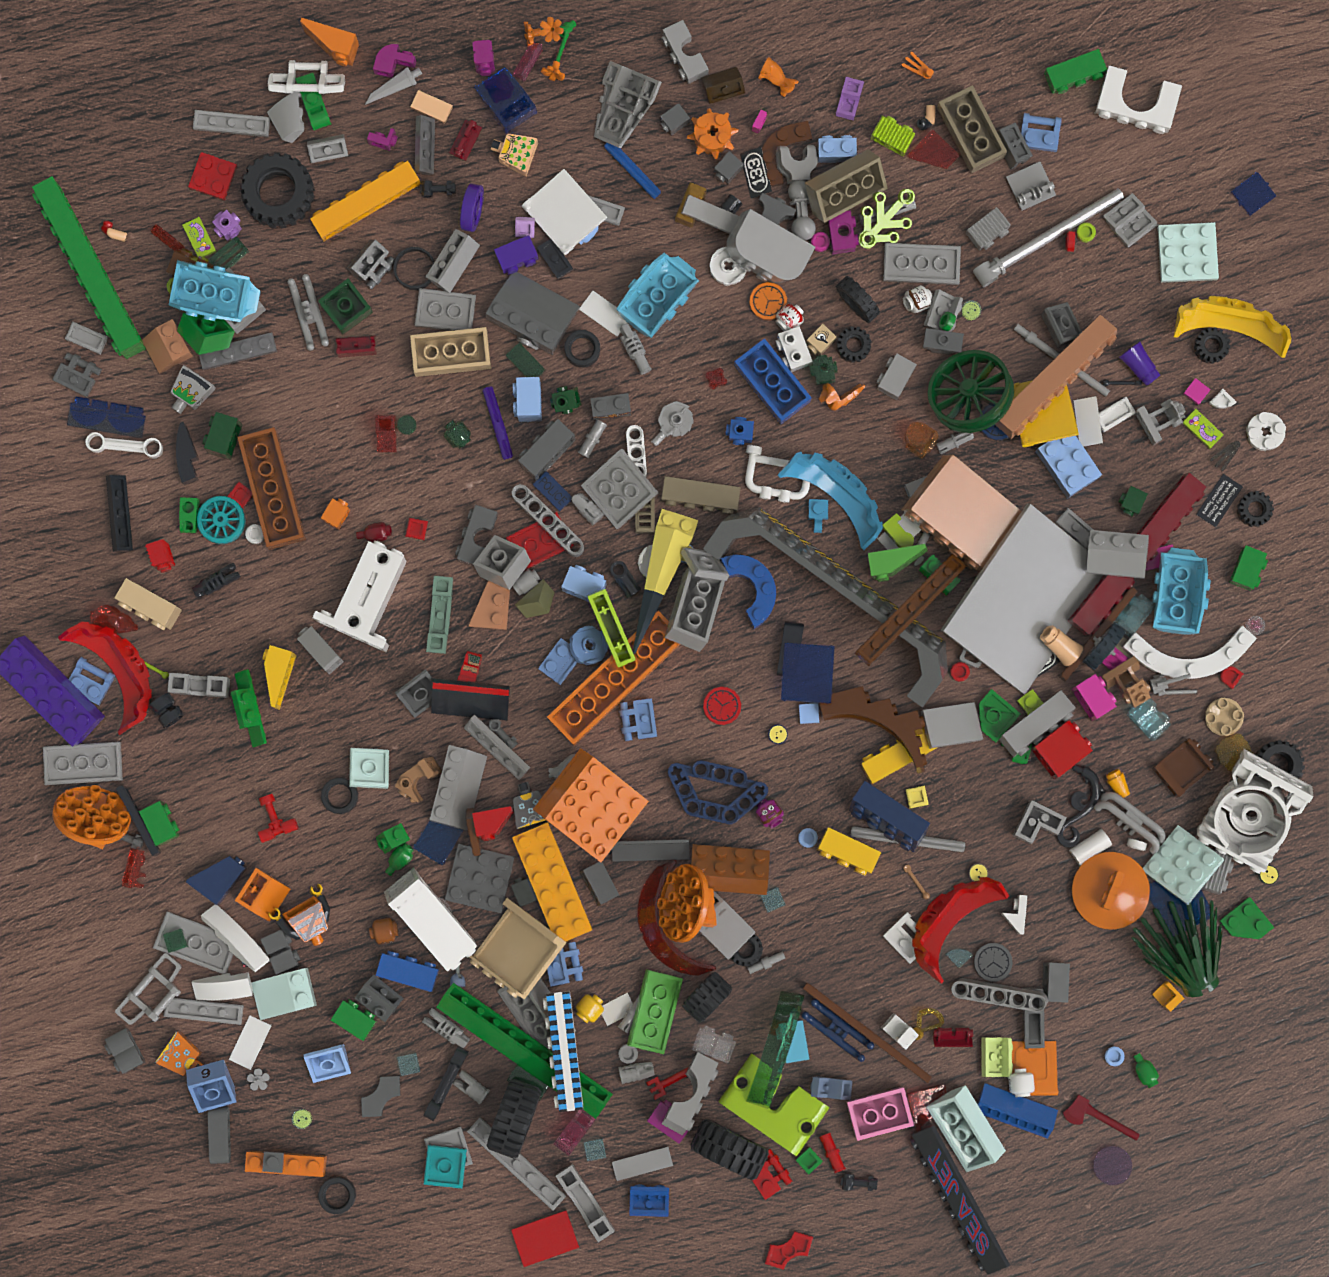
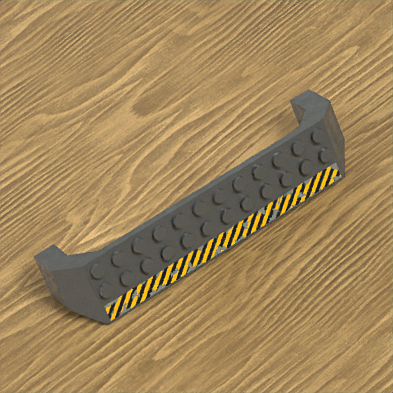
M761 507L727 516L703 548L719 560L727 553L736 538L761 535L881 623H884L899 608ZM915 619L899 636L918 649L922 675L914 684L907 697L923 707L948 672L946 641Z

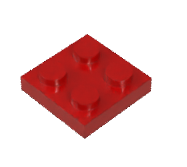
M201 152L188 188L225 201L237 169V164Z

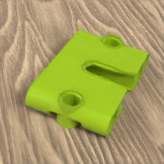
M751 1053L718 1102L789 1152L798 1156L830 1107L817 1098L811 1097L810 1093L798 1086L783 1100L778 1109L771 1110L769 1102L776 1093L782 1074ZM740 1077L747 1079V1085L744 1088H740L736 1084L737 1079ZM803 1122L811 1123L812 1128L809 1132L801 1130Z

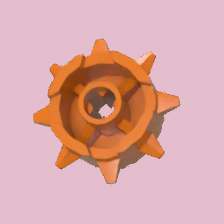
M709 108L707 109V114L699 118L692 117L691 121L695 125L694 132L688 135L687 139L695 141L698 147L697 155L705 152L708 155H713L714 159H718L719 153H722L724 149H734L731 143V135L739 131L736 128H731L728 121L729 113L724 115L713 113ZM710 131H715V136H711Z

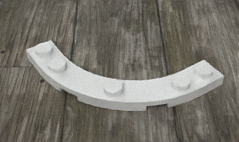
M1240 626L1219 650L1198 659H1178L1165 655L1153 648L1136 632L1122 648L1132 657L1135 656L1143 666L1156 673L1158 672L1171 678L1190 674L1191 677L1186 679H1195L1213 675L1229 667L1247 651L1257 638L1244 626Z

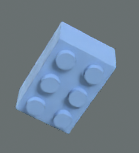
M1076 436L1048 441L1036 450L1037 455L1067 499L1102 475Z

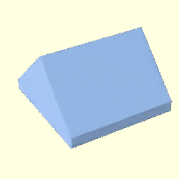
M344 1044L303 1054L313 1083L351 1074Z

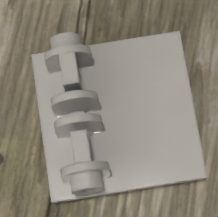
M1041 162L1006 176L1022 211L1056 196L1055 186L1052 181H1049Z

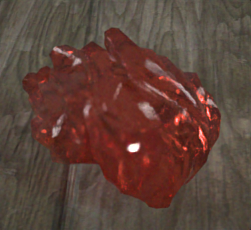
M106 604L90 612L91 624L101 627L107 626L115 630L114 633L116 634L138 630V625L134 624L132 618L114 606Z

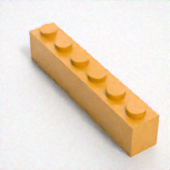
M403 161L399 162L394 166L393 170L382 172L378 175V179L373 182H365L361 189L356 192L355 190L350 191L345 195L346 198L341 201H333L329 204V208L324 211L318 210L312 215L313 217L310 220L324 242L421 185L420 180L408 161L405 163Z

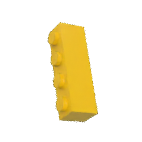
M923 727V734L920 735L923 747H919L921 754L925 753L926 755L936 748L929 749ZM896 740L897 744L892 747L888 744L880 748L881 753L876 756L870 754L863 758L864 762L860 765L871 785L913 762L906 749L898 740Z

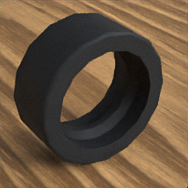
M578 330L571 333L565 342L567 360L577 367L593 365L600 355L598 338L587 330ZM586 338L592 342L594 351L589 358L580 360L572 354L571 346L576 339Z
M336 777L330 779L323 786L321 800L325 808L330 812L345 814L355 808L358 802V791L356 787H349V780ZM338 784L346 786L351 793L349 803L343 807L332 805L328 798L330 789Z
M341 1176L331 1177L326 1180L318 1192V1200L321 1207L326 1212L334 1215L348 1211L356 1199V1189L353 1183ZM333 1184H341L348 1190V1200L341 1207L330 1205L326 1199V1191Z

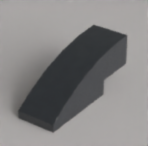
M181 422L177 433L176 460L181 482L187 485L199 480L192 463L198 461L199 457L187 425Z

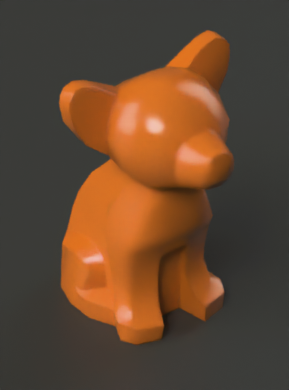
M770 57L765 61L758 77L760 80L766 78L772 84L779 86L780 94L784 97L787 93H791L795 88V84L799 82L796 79L786 78L781 67Z

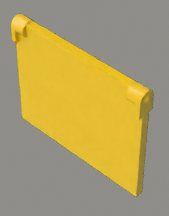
M1032 381L1014 383V398ZM1067 385L1059 397L1055 396L1051 400L1052 402L1047 409H1042L1037 413L1038 417L1032 423L1028 422L1024 426L1025 429L1020 434L1022 447L1079 435Z

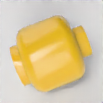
M586 994L575 1006L577 1010L575 1014L586 1023H594L604 1012V1007L601 1005L603 1001L595 994L593 996Z

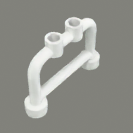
M747 445L746 453L749 454L745 483L750 491L760 494L759 498L770 500L771 496L779 497L778 501L789 503L790 499L799 500L807 495L810 482L803 480L802 488L799 492L755 485L753 483V475L756 462L784 467L790 460L762 456V447Z

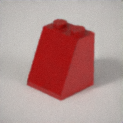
M1068 720L1031 748V751L1053 779L1059 778L1093 751L1090 748L1092 746L1091 742L1086 737L1083 738L1080 735V728L1074 721L1071 723Z

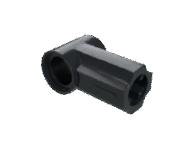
M616 561L611 565L610 575L615 579L627 599L641 590L624 562ZM614 566H622L624 569L623 574L616 575L613 572Z

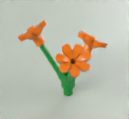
M548 17L547 22L542 21L540 23V26L544 29H533L531 24L523 22L525 32L527 33L524 34L527 46L534 44L533 39L535 36L546 35V42H551L552 39L558 41L560 36L563 38L556 60L553 61L552 66H547V68H542L541 70L544 76H550V80L555 81L557 78L563 81L565 74L559 70V61L569 33L576 27V22L571 20L561 25L562 22L557 19L554 22L553 17Z

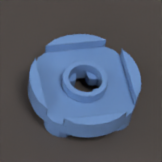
M582 627L570 637V651L579 664H596L604 658L608 651L605 638L601 631L595 629L596 627ZM586 641L593 644L591 650L585 647Z

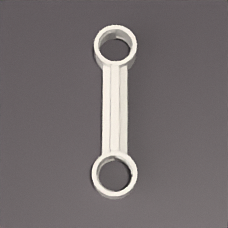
M97 432L89 434L86 438L87 448L94 453H100L104 449L145 453L149 458H158L163 453V445L156 438H149L145 442L105 438ZM95 436L102 438L103 444L98 449L90 447V440ZM150 442L159 444L160 448L156 454H148L146 447Z

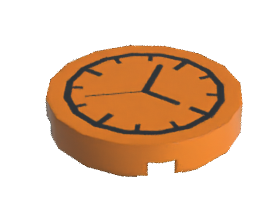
M766 282L759 284L750 295V308L754 315L762 320L771 321L776 319L777 312L787 304L785 291L775 283Z

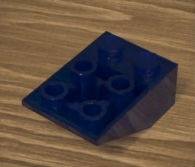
M506 67L474 87L506 134L537 114L535 104Z

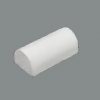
M1100 829L1071 848L1069 852L1077 864L1081 866L1090 857L1110 847L1112 843L1106 833Z

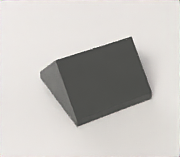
M1068 302L1043 310L1041 316L1057 349L1073 342L1082 333Z
M426 669L395 692L414 718L432 704L433 678Z

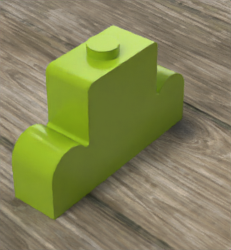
M602 588L588 594L587 598L617 667L619 668L635 661V656L606 589Z

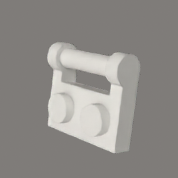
M907 912L883 937L911 964L916 959L914 948L912 947V938L901 926L905 923L916 934V923Z

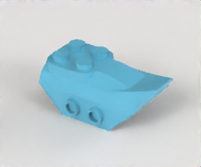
M663 253L650 266L645 265L640 272L642 275L639 279H634L628 286L629 291L616 310L637 331L652 338L667 319L670 321L675 316V309L679 305L683 306L689 297L687 295L699 282L695 277L696 270L679 256L669 257Z
M177 260L169 305L186 311V315L195 317L198 314L204 315L206 320L215 321L218 318L241 322L245 316L256 313L260 290L251 283L249 277L226 272L224 267L214 266L213 269L207 267V263L196 261V264Z
M1172 547L1167 553H1161L1159 573L1156 572L1155 574L1157 591H1154L1152 600L1155 603L1154 629L1176 634L1199 633L1204 609L1207 610L1209 599L1206 598V591L1210 589L1211 580L1208 579L1207 558L1198 557L1194 550Z

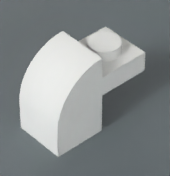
M894 1013L881 1026L905 1050L919 1036Z

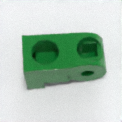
M180 497V533H197L199 498Z

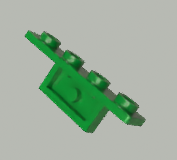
M249 669L235 673L238 690L232 691L231 695L239 728H248L252 747L254 748L266 744L267 741Z

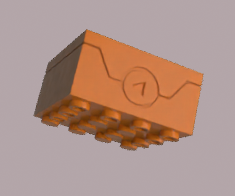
M580 748L533 810L599 862H602L649 801L596 758Z

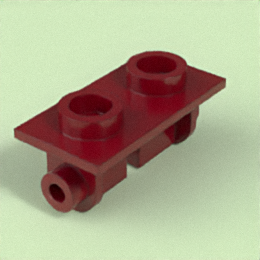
M465 120L449 154L466 161L482 127L476 125L477 123L473 120Z
M938 1027L933 1031L934 1047H973V1029H969V1027L955 1028V1031H952V1028Z

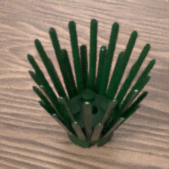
M1199 898L1201 950L1191 902L1188 905L1186 904L1189 919H1185V926L1189 937L1188 941L1173 901H1169L1168 904L1179 934L1173 924L1168 928L1157 908L1153 909V913L1174 951L1160 932L1156 933L1144 917H1141L1140 920L1160 946L1159 950L1136 927H1133V931L1148 947H1145L1135 937L1132 936L1131 938L1142 950L1143 955L1148 958L1143 960L1181 988L1185 996L1192 998L1203 996L1201 990L1207 988L1211 992L1220 982L1217 972L1223 931L1222 924H1220L1217 935V907L1214 910V903L1211 900L1209 904V930V926L1206 925L1204 898Z

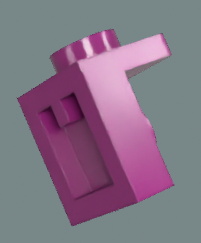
M391 128L387 138L380 132H369L367 141L369 145L390 151L391 147L396 145L398 136L395 129Z

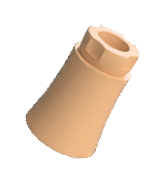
M1054 625L1046 627L1040 635V639L1059 658L1064 666L1073 664L1083 651L1082 645L1069 638Z

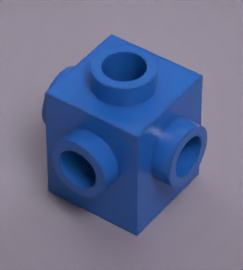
M735 417V420L731 419V424L726 426V436H729V441H732L734 445L752 443L754 421H746L744 417Z

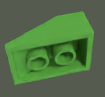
M920 544L868 553L872 578L878 580V582L888 581L889 577H893L928 552L927 546Z

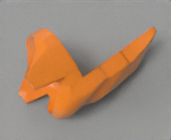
M825 383L818 399L821 403L826 401L829 409L835 411L855 399L865 388V385L859 383L842 396H838L835 389L829 383Z

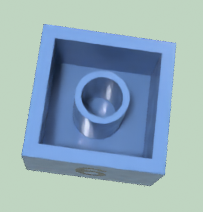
M224 1060L186 1070L187 1086L199 1113L236 1103L235 1086Z

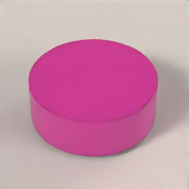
M818 232L813 235L811 245L815 246V251L824 252L829 248L830 238L826 233Z

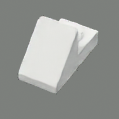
M1017 895V899H1014L1013 910H1016V914L1001 913L1017 934H1024L1027 896Z

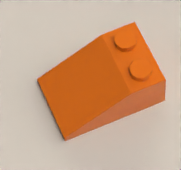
M301 18L300 22L304 32L337 64L353 66L359 47L356 34Z

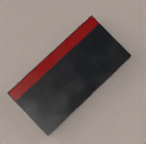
M433 678L431 713L473 717L475 715L478 718L508 721L510 686Z

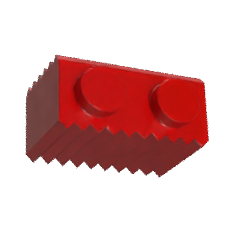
M163 539L146 544L145 547L147 548L146 551L148 552L149 559H151V566L161 573L172 570L171 567L175 566L169 544Z

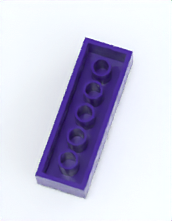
M26 636L15 638L0 655V675L72 747L82 743L104 719L105 716Z

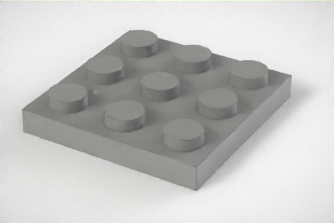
M623 449L614 454L581 485L616 529L621 528L658 494V491Z

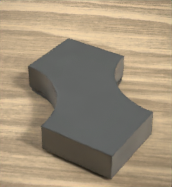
M400 1076L380 1077V1082L375 1092L361 1098L362 1117L382 1116L385 1104L391 1098L401 1095Z

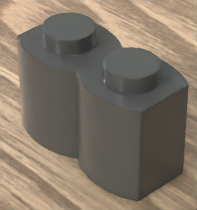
M128 1028L105 1039L107 1043L104 1045L109 1055L112 1054L115 1061L113 1064L118 1072L121 1071L122 1074H126L146 1063Z

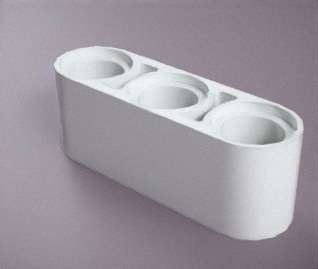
M632 425L626 431L628 456L638 468L643 470V474L646 477L647 469L643 430L638 425ZM632 431L640 433L638 439H632L629 435ZM633 450H640L642 452L641 457H632L631 453Z

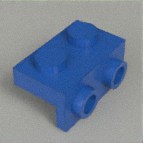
M642 1184L630 1187L629 1216L668 1217V1187L663 1185L646 1187Z

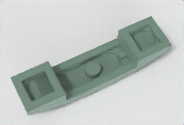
M434 576L426 652L446 654L451 616L453 577Z

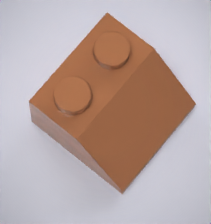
M173 319L156 327L142 339L159 374L193 357L185 339L177 332L178 326Z

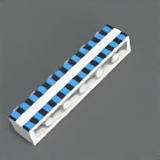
M570 991L548 993L546 998H543L544 1010H548L549 1017L545 1018L546 1030L550 1029L551 1037H547L548 1048L553 1051V1057H550V1067L555 1069V1076L552 1077L553 1088H557L558 1095L554 1096L555 1108H559V1112L582 1110L583 1101Z

